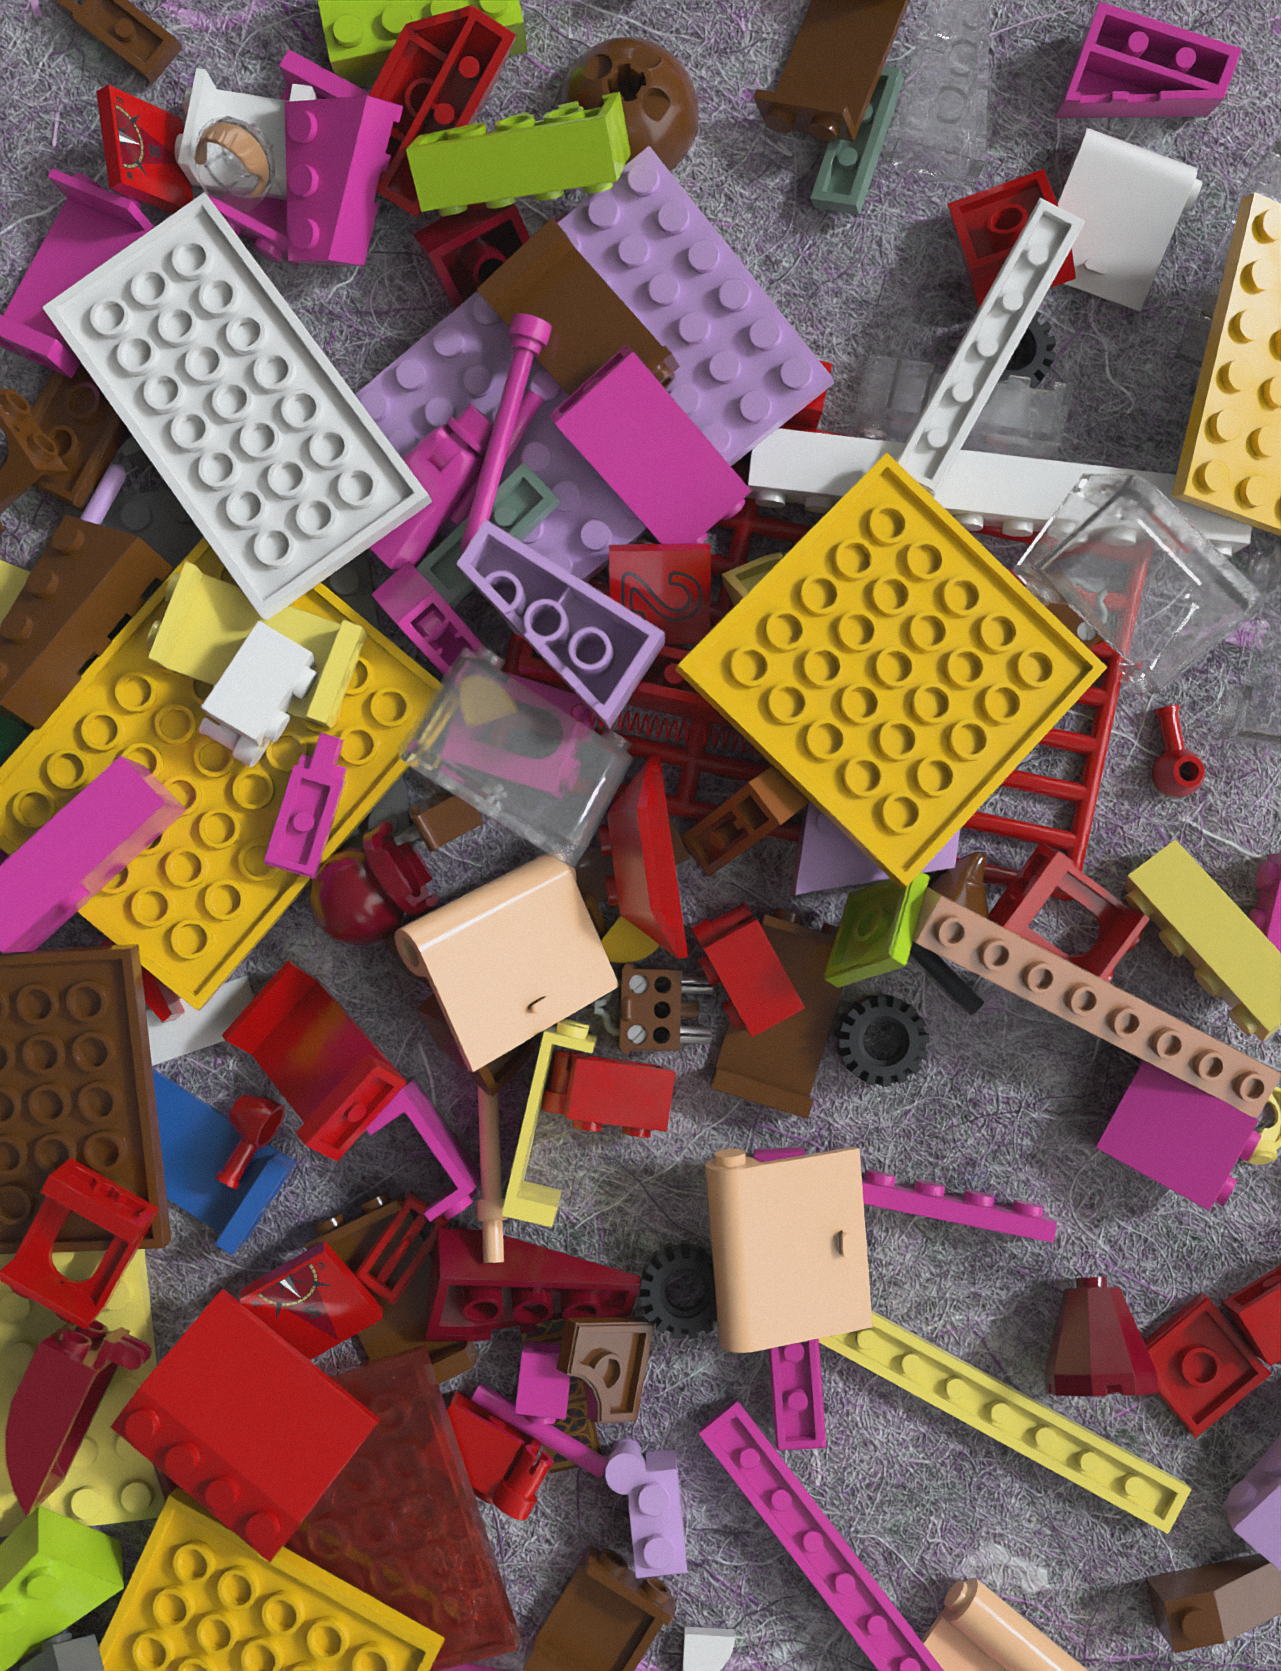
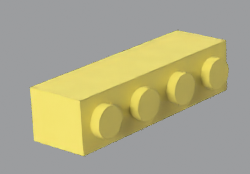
M1176 839L1127 876L1125 890L1128 894L1125 895V899L1133 910L1145 914L1147 917L1149 916L1162 930L1159 933V937L1171 953L1177 957L1183 954L1197 969L1193 974L1198 983L1210 995L1215 996L1218 993L1232 1008L1229 1011V1015L1239 1029L1248 1036L1254 1033L1263 1042L1281 1028V952Z

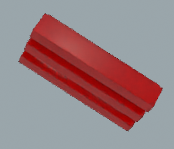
M412 1190L403 1201L401 1210L395 1213L354 1274L362 1284L393 1305H395L433 1248L438 1228H446L451 1219L447 1220L444 1214H440L433 1219L432 1222L436 1224L395 1287L391 1289L385 1285V1282L428 1220L424 1213L431 1203L421 1200L419 1195ZM413 1208L420 1214L377 1278H375L368 1272L410 1209Z

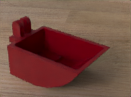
M94 1320L86 1330L78 1325L67 1323L38 1344L11 1401L5 1431L6 1466L13 1492L26 1517L37 1509L64 1482L118 1366L132 1371L138 1369L150 1358L152 1353L150 1345L129 1335V1330L120 1327L113 1334H109L108 1328L97 1320Z

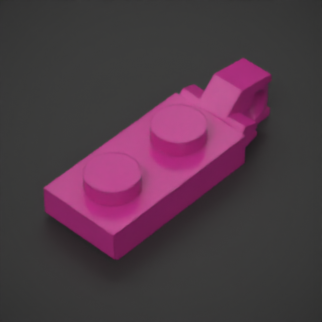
M320 733L313 757L302 754L298 766H293L264 864L316 879L346 783L344 778L347 768L337 765L344 742L341 738Z

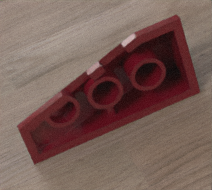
M462 1227L453 1229L438 1228L430 1261L425 1323V1340L476 1342L492 1339L491 1330L520 1326L521 1334L538 1331L537 1324L550 1320L563 1319L565 1321V1318L625 1317L631 1315L641 1286L640 1276L503 1235L504 1262L483 1263L482 1230Z

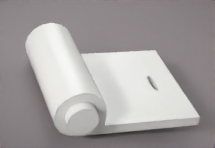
M1086 127L1071 160L1066 175L1068 178L1057 203L1059 208L1086 221L1072 246L1076 279L1063 284L1140 312L1183 208L1191 210L1199 195L1203 181L1196 179L1198 168Z

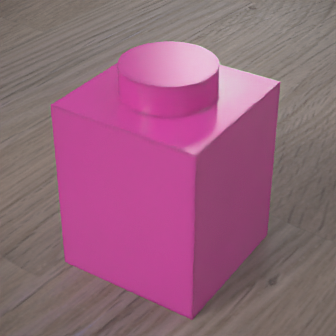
M525 1340L521 1355L515 1414L526 1415V1420L529 1422L552 1424L556 1422V1419L566 1420L571 1376L556 1369L561 1345L559 1343Z

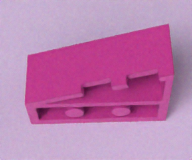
M1100 1L1085 28L1054 118L1209 116L1225 98L1242 48Z
M371 96L285 102L288 261L324 267L364 266L379 203L375 202L374 198L381 170H388L391 155L386 154L393 121L399 123L403 106Z

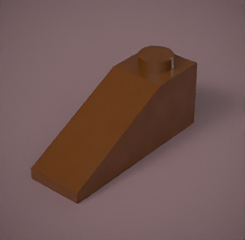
M1260 1553L1146 1577L1156 1627L1174 1653L1225 1643L1281 1614V1570Z

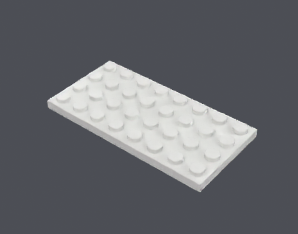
M205 192L43 306L47 315L256 611L265 621L432 503L428 493Z

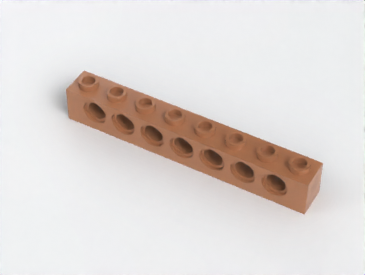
M926 888L913 937L915 943L1256 1118L1259 1117L1281 1077L1280 1072L930 888Z

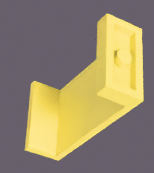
M185 561L181 574L174 573L168 583L165 600L169 602L163 620L155 621L149 632L146 647L151 651L148 658L160 667L216 686L257 622L260 621L312 652L315 659L316 667L314 671L318 673L313 687L303 699L296 696L286 713L332 729L367 637L363 627L346 620H342V623L338 624L289 605L265 621L240 587L205 575L196 565Z
M563 1019L557 1023V1026L552 1025L543 1033L502 1216L553 1227L562 1190L526 1182L524 1179L555 1045L593 1053L597 1035L588 1034V1024Z

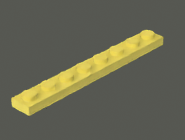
M872 1310L873 1327L819 1338V1343L1169 1534L1192 1490L1184 1481Z

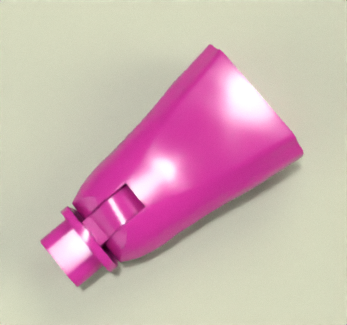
M471 403L457 419L450 417L446 421L447 424L430 432L402 458L428 493L432 503L369 547L389 568L396 572L408 561L415 568L420 565L447 519L471 487L483 464L482 458H485L486 446L489 444L494 424Z

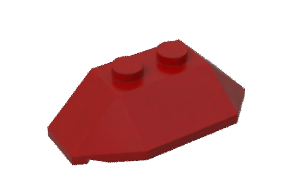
M473 5L404 25L368 95L403 106L399 123L393 121L386 154L391 155L388 170H381L377 193L414 217L418 218L422 212L406 149L417 136L475 123L500 76L517 37L515 33Z
M654 756L647 760L607 813L608 825L599 827L602 856L612 855L615 875L605 876L609 906L619 905L622 917L676 958H686L688 954L660 756Z

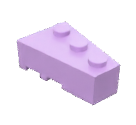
M812 802L803 807L790 895L889 878ZM960 829L922 870L923 873L955 867Z

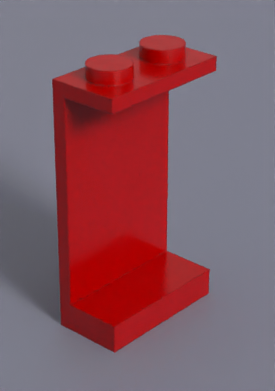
M289 960L221 1035L228 1043L253 1056L304 1124L296 1131V1134L303 1144L335 1161H338L407 1083L317 977Z

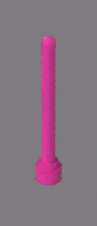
M514 314L512 316L507 337L511 340L510 349L514 352L461 543L462 554L484 520L489 521L533 357H539L541 349L547 348L552 326L535 316L527 314Z

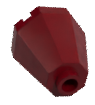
M1107 1277L1076 1278L1077 1288L1064 1289L1045 1368L1046 1394L1054 1396L1101 1397L1108 1396V1394L1137 1396L1159 1393L1157 1371L1121 1288L1108 1287Z

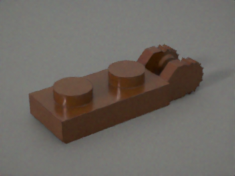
M51 0L82 31L151 85L154 84L182 50L179 41L129 0H85L81 6L74 0Z

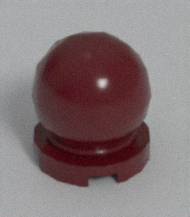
M382 821L368 830L363 836L364 848L348 847L333 853L318 869L316 879L312 878L308 904L315 924L332 940L348 945L368 946L386 939L397 929L405 912L412 917H421L438 905L439 896L434 893L429 896L425 885L433 880V877L423 858L413 844L408 841L397 846L394 837L390 835L393 831V825L390 822Z

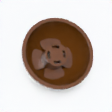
M617 37L605 40L589 48L575 61L567 72L560 88L557 109L558 105L578 101L579 106L583 107L584 110L602 107L604 105L603 95L620 92L631 152L626 165L650 146L667 169L671 171L688 153L698 128V100L688 72L671 52L647 39Z

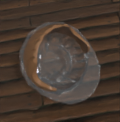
M230 116L210 119L198 132L195 145L194 159L199 183L207 194L242 213L249 212L265 199L275 181L274 145L256 123Z

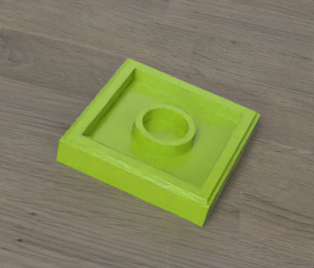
M921 871L907 887L902 889L888 878L848 893L824 979L838 988L905 967L929 876Z

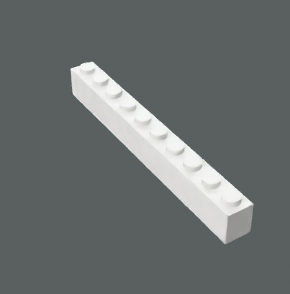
M778 428L750 451L747 486L751 492L746 498H755L757 505L769 508L784 507L785 502L805 504V510L809 512L827 514L886 453L896 461L905 443ZM968 450L959 451L934 497L967 531H978L983 529V525L1002 527L1003 534L1018 537L1030 536L1033 531L1052 533L1051 538L1060 542H1079L1082 540V537L1101 539V545L1111 548H1127L1132 546V543L1151 545V551L1162 554L1180 553L1181 549L1199 550L1200 557L1214 560L1231 558V554L1249 545L1252 526L1171 497L1176 475Z

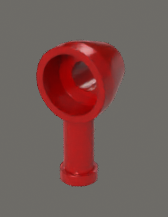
M1179 704L1154 709L1155 716H1158L1165 752L1153 764L1152 779L1154 785L1162 794L1172 798L1186 797L1193 794L1200 788L1205 777V768L1202 760L1194 752L1185 749L1178 712H1180ZM1183 763H1186L1191 768V777L1187 781L1183 780L1179 774V768Z
M247 1094L242 1095L235 1102L229 1113L228 1121L240 1135L241 1139L223 1169L218 1171L214 1178L235 1190L240 1185L239 1180L256 1151L266 1146L280 1127L285 1115L284 1105L270 1098Z

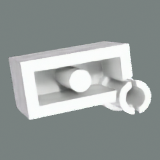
M258 621L201 707L204 713L210 716L213 721L219 723L220 726L204 717L199 733L205 734L233 751L232 757L249 767H253L264 754L270 741L275 742L285 730L290 720V716L286 714V711L296 696L303 699L313 687L318 673L314 671L316 663L313 653Z

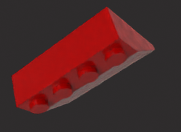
M222 1289L140 1385L110 1428L270 1563L292 1538L381 1419L227 1291Z

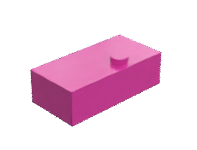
M123 756L117 758L0 866V950L3 953L31 952L36 950L187 811L144 765Z

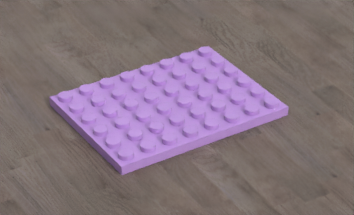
M648 146L625 165L618 181L612 182V188L603 192L592 193L557 224L567 234L574 247L663 347L666 346L672 352L680 367L674 372L675 378L666 391L726 462L732 466L832 386L834 380L652 148ZM477 291L355 394L401 458L406 456L430 432L447 424L446 421L450 417L457 419L470 403L494 424L514 352L510 349L511 340L507 337L509 326ZM533 357L523 395L527 389H530L545 400L503 467L498 487L523 462L535 472L562 503L522 543L587 583L609 565V545L635 544L649 533L650 530L555 425L549 414L565 401L569 395L536 357ZM447 519L440 534L446 539L459 525ZM507 622V624L510 626V628L513 630V632H514L515 634L521 636V635Z

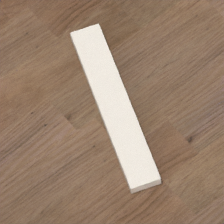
M1042 198L1037 202L896 459V462L933 498L1086 222Z

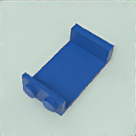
M152 1068L167 1199L219 1232L221 1235L215 1245L233 1255L245 1245L294 1169L297 1161L268 1143L256 1151L239 1180L240 1185L236 1190L220 1182L214 1177L225 1166L241 1139L240 1135L229 1123L226 1115Z

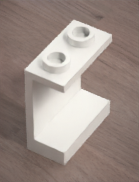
M196 68L193 87L187 88L184 97V110L187 116L184 133L177 136L175 143L176 162L190 183L195 186L252 194L259 182L257 175L250 174L235 155L218 144L208 142L206 162L203 165H198L195 162L194 157L202 132L212 124L227 122L249 132L260 144L269 164V180L264 191L259 196L287 200L285 102L288 101L218 90L207 71ZM292 84L289 101L317 99L312 86Z

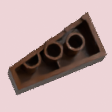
M65 514L0 626V714L40 730L82 679L79 669L87 660L96 655L101 656L113 642L107 637L108 634L126 613L133 617L146 602L140 597L155 578L162 582L172 571L173 567L139 536Z

